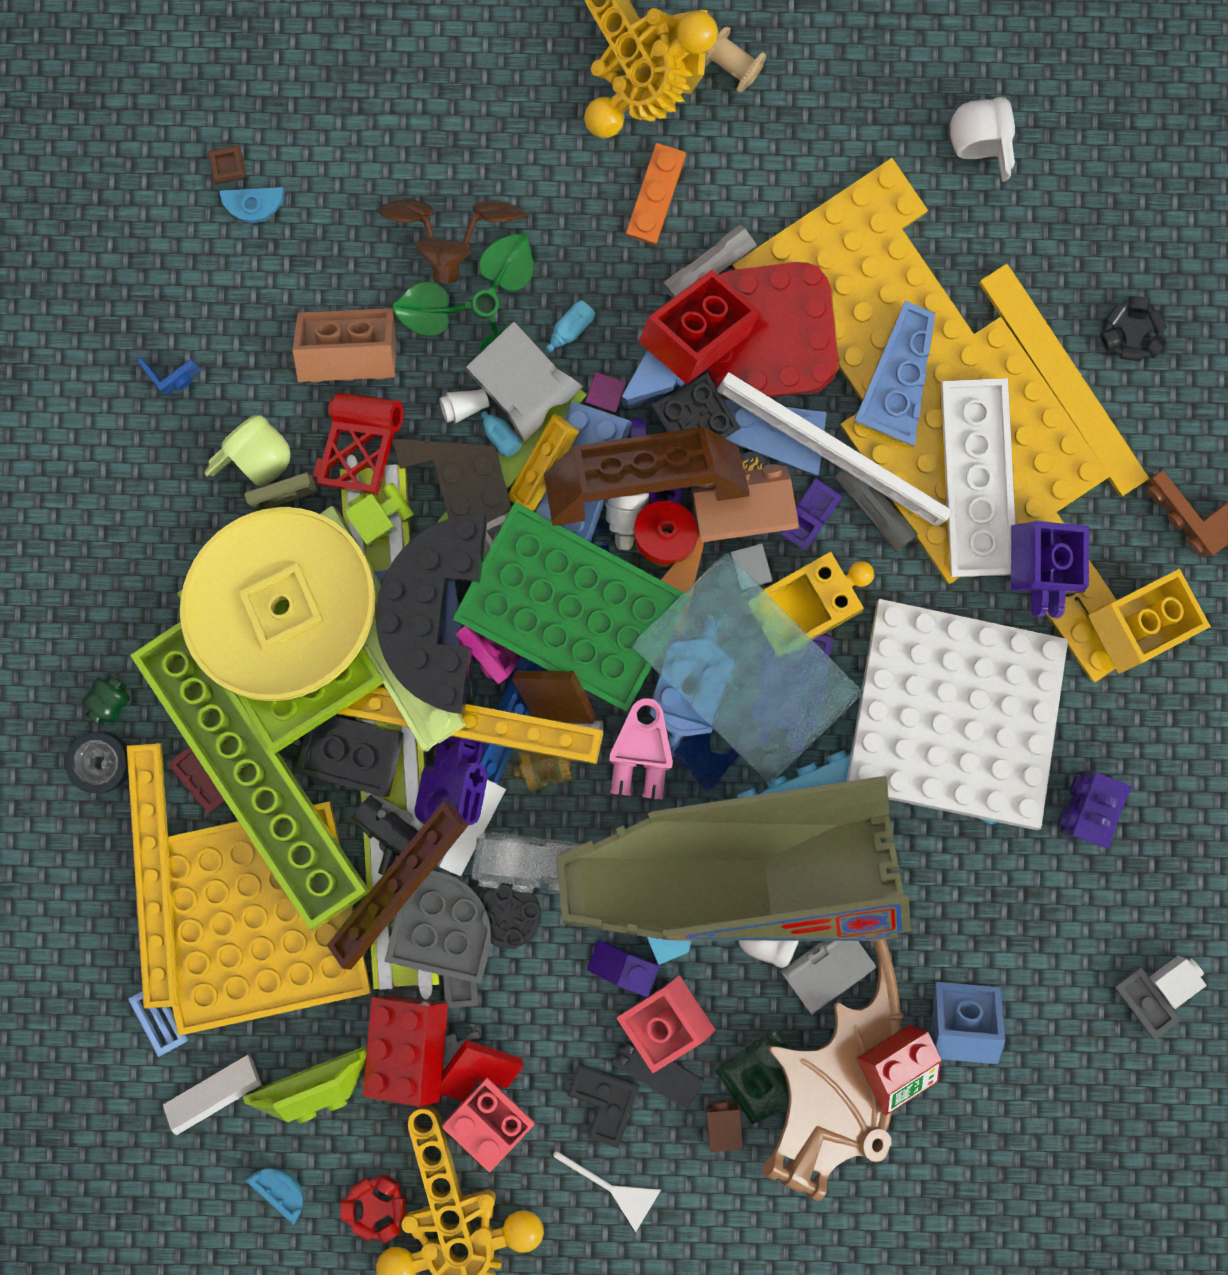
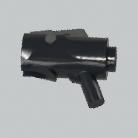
M369 795L351 818L370 839L374 837L379 841V848L384 852L378 871L381 875H384L396 860V856L401 854L418 833V830L411 825L412 815L378 795Z

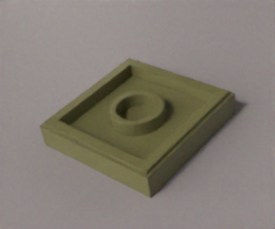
M304 473L246 492L244 495L247 504L259 511L319 493L320 489L316 483L317 480L310 474Z

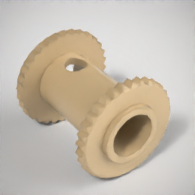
M725 27L718 33L717 42L711 50L705 52V67L711 61H714L740 80L737 91L740 93L749 87L759 75L766 60V54L762 52L754 59L727 39L731 29Z

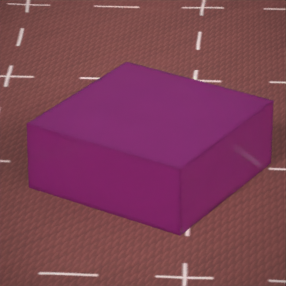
M595 372L585 404L616 414L626 382Z

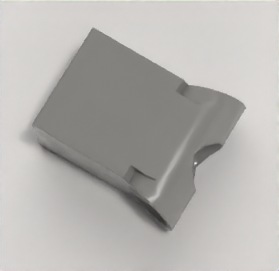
M515 322L510 324L464 368L507 414L514 429L524 443L543 426L545 415L549 408L556 405H565L583 388L576 380L557 369Z

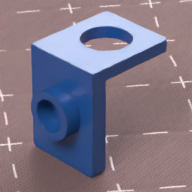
M141 357L137 360L159 390L166 395H169L174 390L178 392L186 388L192 382L191 377L201 370L199 365L190 359L162 381L148 362Z

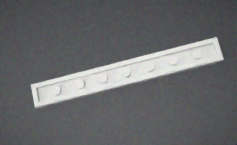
M728 372L717 388V392L932 525H941L948 520L952 513L951 509Z

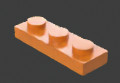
M656 143L626 231L627 237L654 246L657 245L687 152Z

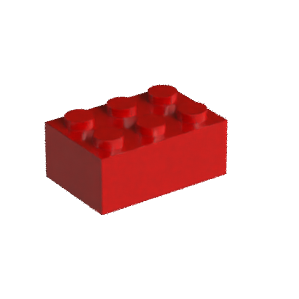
M710 270L650 315L638 342L687 385L749 336L760 311L716 272Z
M395 994L371 997L363 1097L417 1107L440 1102L448 1003Z

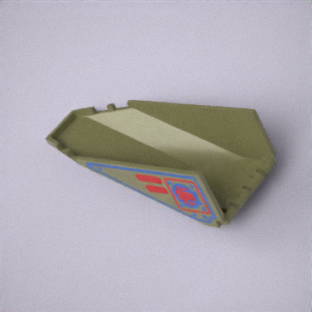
M880 776L652 811L648 813L649 818L625 829L623 825L616 828L617 833L595 844L591 840L556 857L562 921L564 924L678 941H880L898 938L897 933L911 931L909 897L904 895L900 874L890 873L899 870L895 844L883 843L894 839L890 817L885 816L890 815L887 777Z

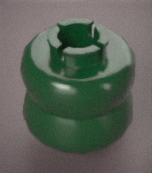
M108 675L107 680L100 677L96 678L92 683L90 692L82 700V706L88 710L85 715L101 725H104L105 720L112 723L116 722L122 708L130 700V695L124 690L127 685Z

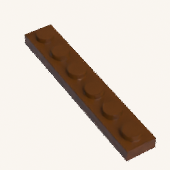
M443 801L327 944V947L342 969L351 970L469 826L452 803Z

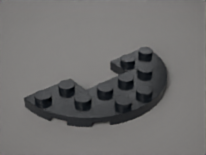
M465 515L450 518L434 524L414 537L399 552L390 565L383 579L376 607V629L383 657L396 679L421 701L454 714L465 715L472 648L440 644L448 580L480 583L488 521L486 515Z

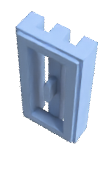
M143 991L128 999L158 1057L189 1040L187 1034L178 1036L172 1007H162L178 1038L176 1040L159 1009L149 1008L168 1043L163 1046L140 1002L143 999Z

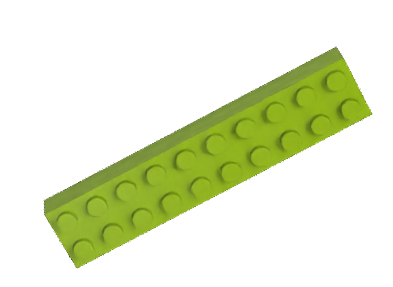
M181 622L131 654V658L309 930H317L367 896L370 892L280 754L278 752H270L237 694L228 691L213 681L193 659L183 636Z

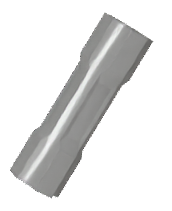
M738 225L702 256L663 282V286L673 299L710 270L719 275L733 263L756 249L757 245L742 225Z

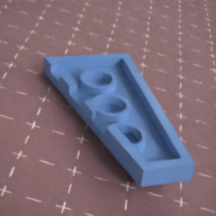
M907 301L903 303L854 419V422L911 447H914L916 443L922 392L925 384L926 366L935 319L934 312Z
M723 399L741 428L725 439L789 467L800 469L815 477L819 476L821 455L732 400ZM786 407L821 430H825L827 412Z

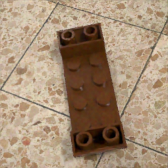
M706 427L573 446L544 474L552 526L585 521L583 503L711 483H713L717 501L750 496L738 445Z

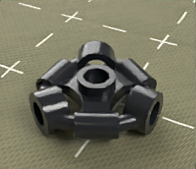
M1130 296L1121 305L1117 303L1104 319L1106 325L1100 333V338L1107 352L1112 351L1120 355V359L1141 362L1142 358L1151 357L1154 359L1167 343L1164 337V330L1167 327L1160 310L1153 308L1149 303V298ZM1127 311L1147 313L1145 319H1135L1129 317ZM1114 327H1119L1125 339L1123 346H1121L1120 338ZM1148 332L1155 333L1156 336L1143 350L1140 346L1143 337Z

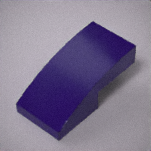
M816 477L796 507L799 529L780 531L779 534L806 551L843 495Z

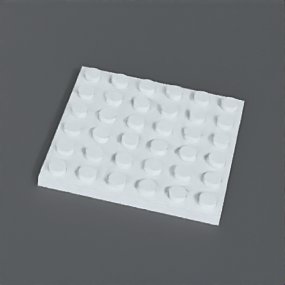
M879 599L876 602L847 781L886 776L888 798L890 800L1033 830L1041 829L1068 640Z

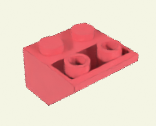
M487 1077L446 1117L442 1128L490 1173L535 1125V1122Z

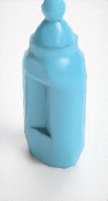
M582 300L575 303L555 324L550 344L546 346L547 351L553 352L554 348L574 341L593 321L596 314L595 311Z
M486 411L481 413V417L484 419L483 426L489 441L501 455L508 458L514 456L522 447L519 436L502 418L489 415Z

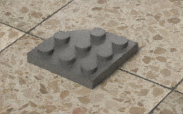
M432 870L395 915L384 962L481 984L491 944L490 922L481 900L467 884L457 877Z

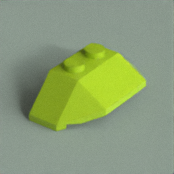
M367 1045L256 1088L243 1096L244 1103L285 1122L297 1119L298 1124L315 1118L317 1116L315 1111L327 1107L329 1112L347 1105L346 1099L350 1098L355 1090L366 1064Z

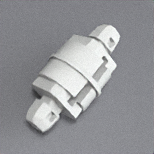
M649 493L606 499V521L609 522L610 531L615 532L617 549L630 550L633 546V527L637 515L645 506L649 505Z

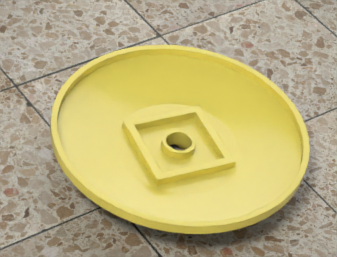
M276 507L252 512L236 519L218 531L200 550L187 573L180 602V621L186 645L193 659L204 673L232 693L262 701L289 700L307 695L338 677L351 664L363 647L369 634L375 611L376 595L373 574L368 560L357 542L344 528L331 519L313 511L292 507ZM281 600H289L290 606L288 611L283 615H276L274 612L275 605Z

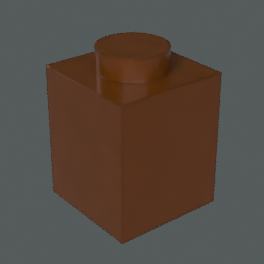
M716 1100L712 1102V1106H705L710 1152L743 1150L738 1104H732V1100Z

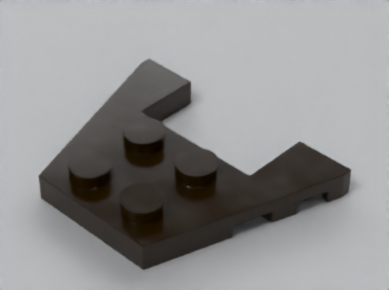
M405 439L392 440L400 469L431 461L434 462L448 519L465 515H486L488 523L510 511L511 504L495 446Z

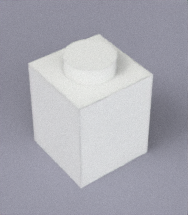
M1176 956L1149 977L1168 1004L1174 1009L1207 986L1201 979L1204 973L1199 965L1192 958L1187 960L1181 956Z

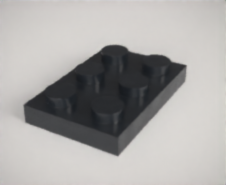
M334 715L304 735L296 773L381 797H389L404 733Z

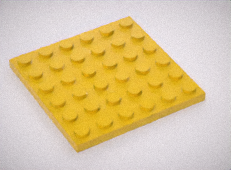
M331 801L313 805L340 845ZM239 821L168 837L179 1005L172 1006L178 1036L362 996L372 992L364 955L351 970L342 969L327 947L330 940L355 911L353 905L317 930H309Z

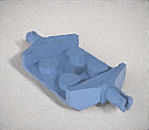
M707 615L702 634L699 633L698 636L681 637L671 640L652 700L660 704L663 710L672 757H676V752L683 736L712 733V723L730 668L735 663L733 658L715 643L714 637L721 621L717 617L713 618ZM695 676L698 678L699 686L694 692L688 693L682 690L681 683L685 677ZM649 706V714L656 718L655 709Z

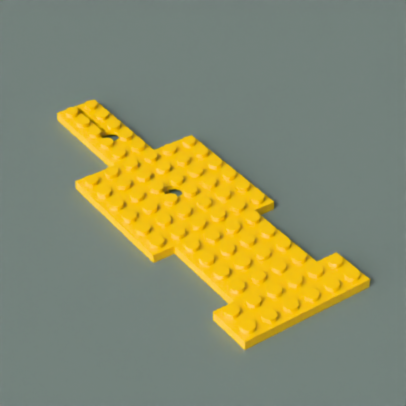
M893 158L732 264L733 270L789 262H808L820 267L828 278L833 291L838 356L840 358L839 369L861 401L865 396L903 303L907 301L935 313L915 446L911 447L855 423L856 414L839 426L857 452L947 507L941 402L942 381L1008 378L1015 524L1033 521L1064 523L1057 512L1110 477L1002 317H999L974 334L913 246L903 229L925 215L928 209ZM890 499L898 513L903 515L918 533L915 538L947 585L960 578H950L947 521L939 526H934ZM1089 560V586L1086 591L1074 593L1070 597L1065 596V612L1062 617L1051 618L1049 613L1045 615L1060 637L1068 640L1067 647L1090 681L1095 683L1116 668L1093 627L1088 614L1117 600Z

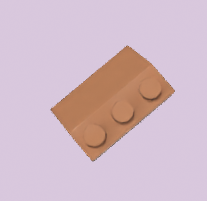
M393 308L298 313L293 343V356L298 382L309 381L317 383L328 380L351 381L354 379L371 378L381 380L395 377L396 337Z
M772 464L759 470L748 471L744 469L750 492L749 497L717 501L713 483L691 486L694 516L698 523L701 543L799 529L792 482L787 466Z

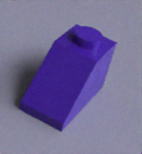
M598 939L587 971L616 986L648 997L659 965L656 960Z

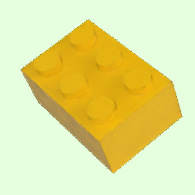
M1180 569L1088 615L1118 674L1146 662L1211 627Z

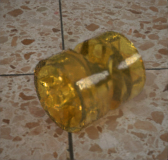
M524 750L518 751L521 766H519L518 770L514 771L515 777L522 776V779L525 778L529 792L547 787L549 781L559 784L573 780L570 765H573L572 761L575 760Z

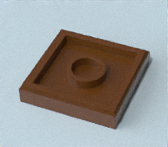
M574 671L515 672L512 680L532 717L569 724L594 723L597 715Z

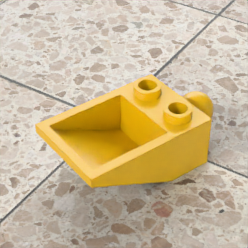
M829 552L745 601L777 657L861 614L864 607L852 586L865 587L869 585L874 579V570L869 563L858 561L852 564L848 574L844 575L832 552ZM823 568L829 569L831 571L830 578H820L819 571ZM839 596L845 597L848 601V604L843 608L837 607L835 604V599Z

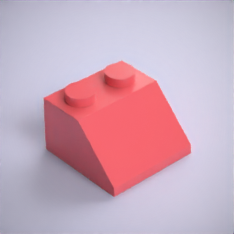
M680 975L617 1017L620 1025L652 1073L697 1047L716 1031Z

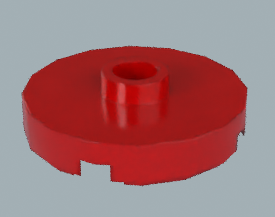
M656 501L645 506L637 515L633 527V537L638 551L649 561L661 565H670L672 562L686 560L694 551L699 537L698 523L693 514L684 506L671 501ZM667 527L672 533H664L661 528Z

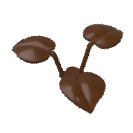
M404 199L392 201L376 208L377 213L379 212L380 215L389 220L401 223L419 220L425 225L428 238L418 240L416 242V249L433 265V279L442 283L458 281L459 261H464V258L471 254L472 248L468 243L477 221L483 219L487 222H506L529 217V213L511 203L499 200L481 201L473 205V212L475 214L471 218L463 241L442 240L433 236L430 220L427 216L433 215L434 209L424 202Z

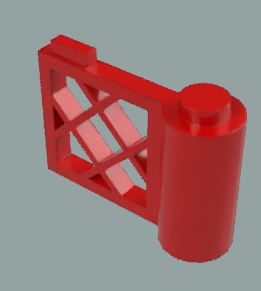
M339 392L330 400L328 405V413L332 417L333 422L323 459L317 458L313 477L317 479L316 483L319 486L378 495L394 433L399 431L403 423V404L398 400ZM340 432L350 433L355 442L340 451L337 446ZM374 437L382 438L380 449L369 455L364 444ZM360 448L366 459L351 469L345 458ZM341 461L347 472L336 480L328 479L331 467ZM370 465L374 471L371 484L359 483L355 475Z

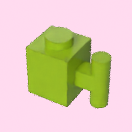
M393 482L382 488L389 499L383 504H380L372 493L368 496L363 493L348 503L350 508L344 511L369 547L397 529L390 516L397 512L403 522L414 516V513Z

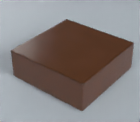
M240 145L208 151L215 185L247 179Z

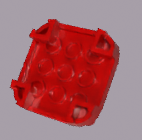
M789 262L731 270L719 274L722 279L755 306L760 313L749 336L708 367L709 376L716 388L719 387L729 372L770 398L805 393L814 394L823 391L822 389L832 382L836 372L839 371L840 358L838 356L833 291L828 278L820 267L808 262Z

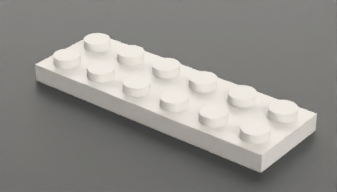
M1008 378L942 381L941 402L947 508L952 510L947 520L950 578L1011 575V525H1015Z

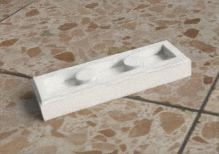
M487 780L478 822L469 825L437 866L458 876L462 875L506 791L505 788Z
M246 1055L163 1104L171 1131L178 1135L261 1086L262 1084L253 1059Z

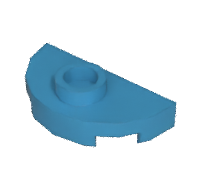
M277 187L224 190L219 192L223 205L231 215L242 222L258 223L268 220L277 211L279 206L282 205L285 189Z
M269 1167L257 1170L245 1180L293 1225L295 1224L302 1212L304 1197L301 1186L293 1175L283 1169Z

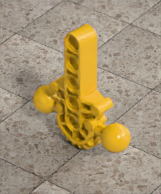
M584 0L610 45L600 60L593 62L591 72L594 76L610 82L613 85V90L617 92L612 98L598 97L590 102L584 115L586 128L598 138H611L618 134L623 127L624 112L629 109L632 118L646 121L666 118L667 111L676 112L675 103L685 102L681 94L683 90L690 89L685 84L686 79L693 76L690 71L686 70L683 59L689 53L703 54L711 50L717 42L718 27L716 21L708 13L692 11L686 14L678 23L677 38L669 44V30L675 24V19L672 15L652 8L645 17L640 19L629 0Z
M432 1105L417 1107L408 1120L409 1133L430 1206L408 1212L401 1224L403 1231L411 1233L415 1240L418 1239L423 1247L421 1251L414 1253L403 1247H391L383 1251L376 1263V1275H416L417 1272L428 1269L432 1275H496L492 1268L500 1269L502 1261L494 1257V1251L507 1246L519 1253H526L536 1249L543 1239V1224L534 1213L522 1210L510 1214L505 1220L503 1227L493 1230L489 1223L493 1215L496 1194L492 1190L486 1189L462 1196L446 1134L442 1128L441 1116ZM417 1115H429L433 1122L432 1127L429 1129L420 1128L416 1122ZM428 1146L439 1148L442 1155L441 1159L437 1161L429 1160L425 1155V1148ZM438 1178L446 1179L450 1184V1191L446 1193L438 1192L434 1187V1180ZM448 1210L455 1211L459 1216V1222L455 1225L447 1224L443 1219V1212ZM477 1216L481 1217L480 1226L478 1225L472 1231L470 1220ZM437 1232L439 1239H428L424 1233ZM455 1243H462L467 1247L468 1254L464 1257L456 1256L452 1252L451 1246Z

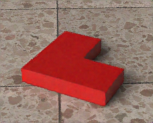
M465 1040L442 1072L440 1094L463 1101L478 1080L484 1081L487 1077L495 1085L508 1088L524 1067L522 1058Z

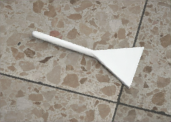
M553 1153L554 1158L610 1191L635 1232L637 1231L661 1189L611 1185L561 1153Z

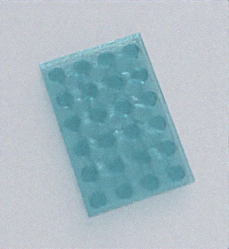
M726 552L632 644V647L769 784L790 766L863 694V691Z

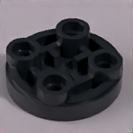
M512 882L497 884L490 888L480 899L490 922L491 944L501 948L516 949L529 942L538 931L541 923V907L534 893L527 887Z

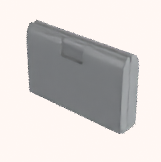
M821 941L781 970V973L812 1015L876 969L877 966L859 941Z

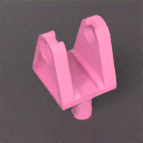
M647 698L637 701L627 716L610 753L609 761H611V764H614L610 793L619 794L620 781H623L622 795L631 796L633 766L637 767V764H642L646 768L642 797L651 798L653 785H656L654 799L663 800L665 774L666 770L669 771L672 768L673 760L663 710L655 700ZM648 705L655 709L656 718L652 723L645 725L638 721L637 711L640 707Z

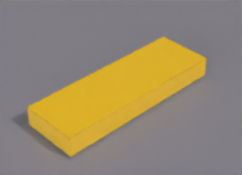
M553 413L508 493L511 502H517L533 512L535 511L546 491L544 474L569 451L580 432L577 428L561 416Z

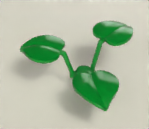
M526 234L506 236L491 244L484 251L480 259L479 270L484 278L493 281L489 290L479 291L471 302L447 307L449 296L444 288L433 282H421L411 287L393 304L395 315L411 331L423 336H436L446 331L449 326L447 313L471 309L476 317L489 320L494 334L483 339L479 347L480 354L509 326L506 325L499 332L494 314L499 307V300L495 291L498 285L506 291H517L524 288L532 278L534 262L528 236Z

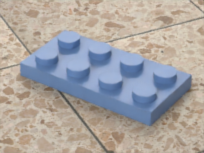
M571 401L565 418L567 422L580 431L570 449L578 445L625 439L628 437L633 423L627 419ZM545 491L534 512L551 521L547 491ZM605 500L583 503L585 521L559 526L591 542Z

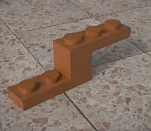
M1164 470L1154 474L1145 481L1149 486L1147 491L1150 497L1157 504H1163L1169 512L1167 515L1169 521L1176 529L1184 531L1189 538L1187 543L1194 553L1206 558L1215 555L1228 545V500L1201 519Z

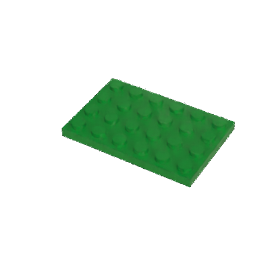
M514 502L483 560L480 583L471 582L452 619L549 671H574L583 689L628 712L686 604L689 595L559 525L552 526V521Z

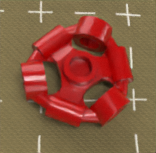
M380 1174L379 1177L369 1179V1177L364 1178L350 1187L351 1192L345 1199L341 1200V1220L345 1221L352 1228V1233L367 1241L376 1239L386 1243L401 1232V1223L406 1216V1198L401 1196L399 1190L400 1183L385 1174ZM374 1187L386 1195L393 1196V1198L387 1201L374 1194ZM355 1199L360 1200L363 1205V1217L359 1220H355ZM386 1216L393 1218V1221L376 1231L375 1223Z

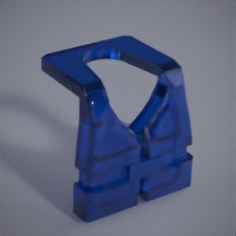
M727 712L721 713L713 720L712 733L693 735L674 750L675 756L688 770H692L691 774L706 790L711 789L719 781L718 779L723 776L731 763L753 745L751 738ZM723 728L733 730L737 735V742L728 754L711 752V734Z

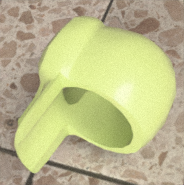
M255 415L240 424L224 439L222 449L209 460V466L204 473L206 477L209 475L213 477L231 461H234L251 481L259 487H264L279 478L287 469L290 462V448L283 436L269 424L266 418L262 415Z

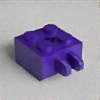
M1041 521L1011 525V591L1030 592V608L1034 617H1043L1047 613H1049L1051 618L1062 617L1065 612V594L1085 592L1089 586V526Z
M1082 771L1081 775H1076L1072 781L1070 794H1073L1069 806H1064L1060 813L1058 824L1061 825L1059 832L1095 846L1109 849L1110 841L1132 787L1099 773Z

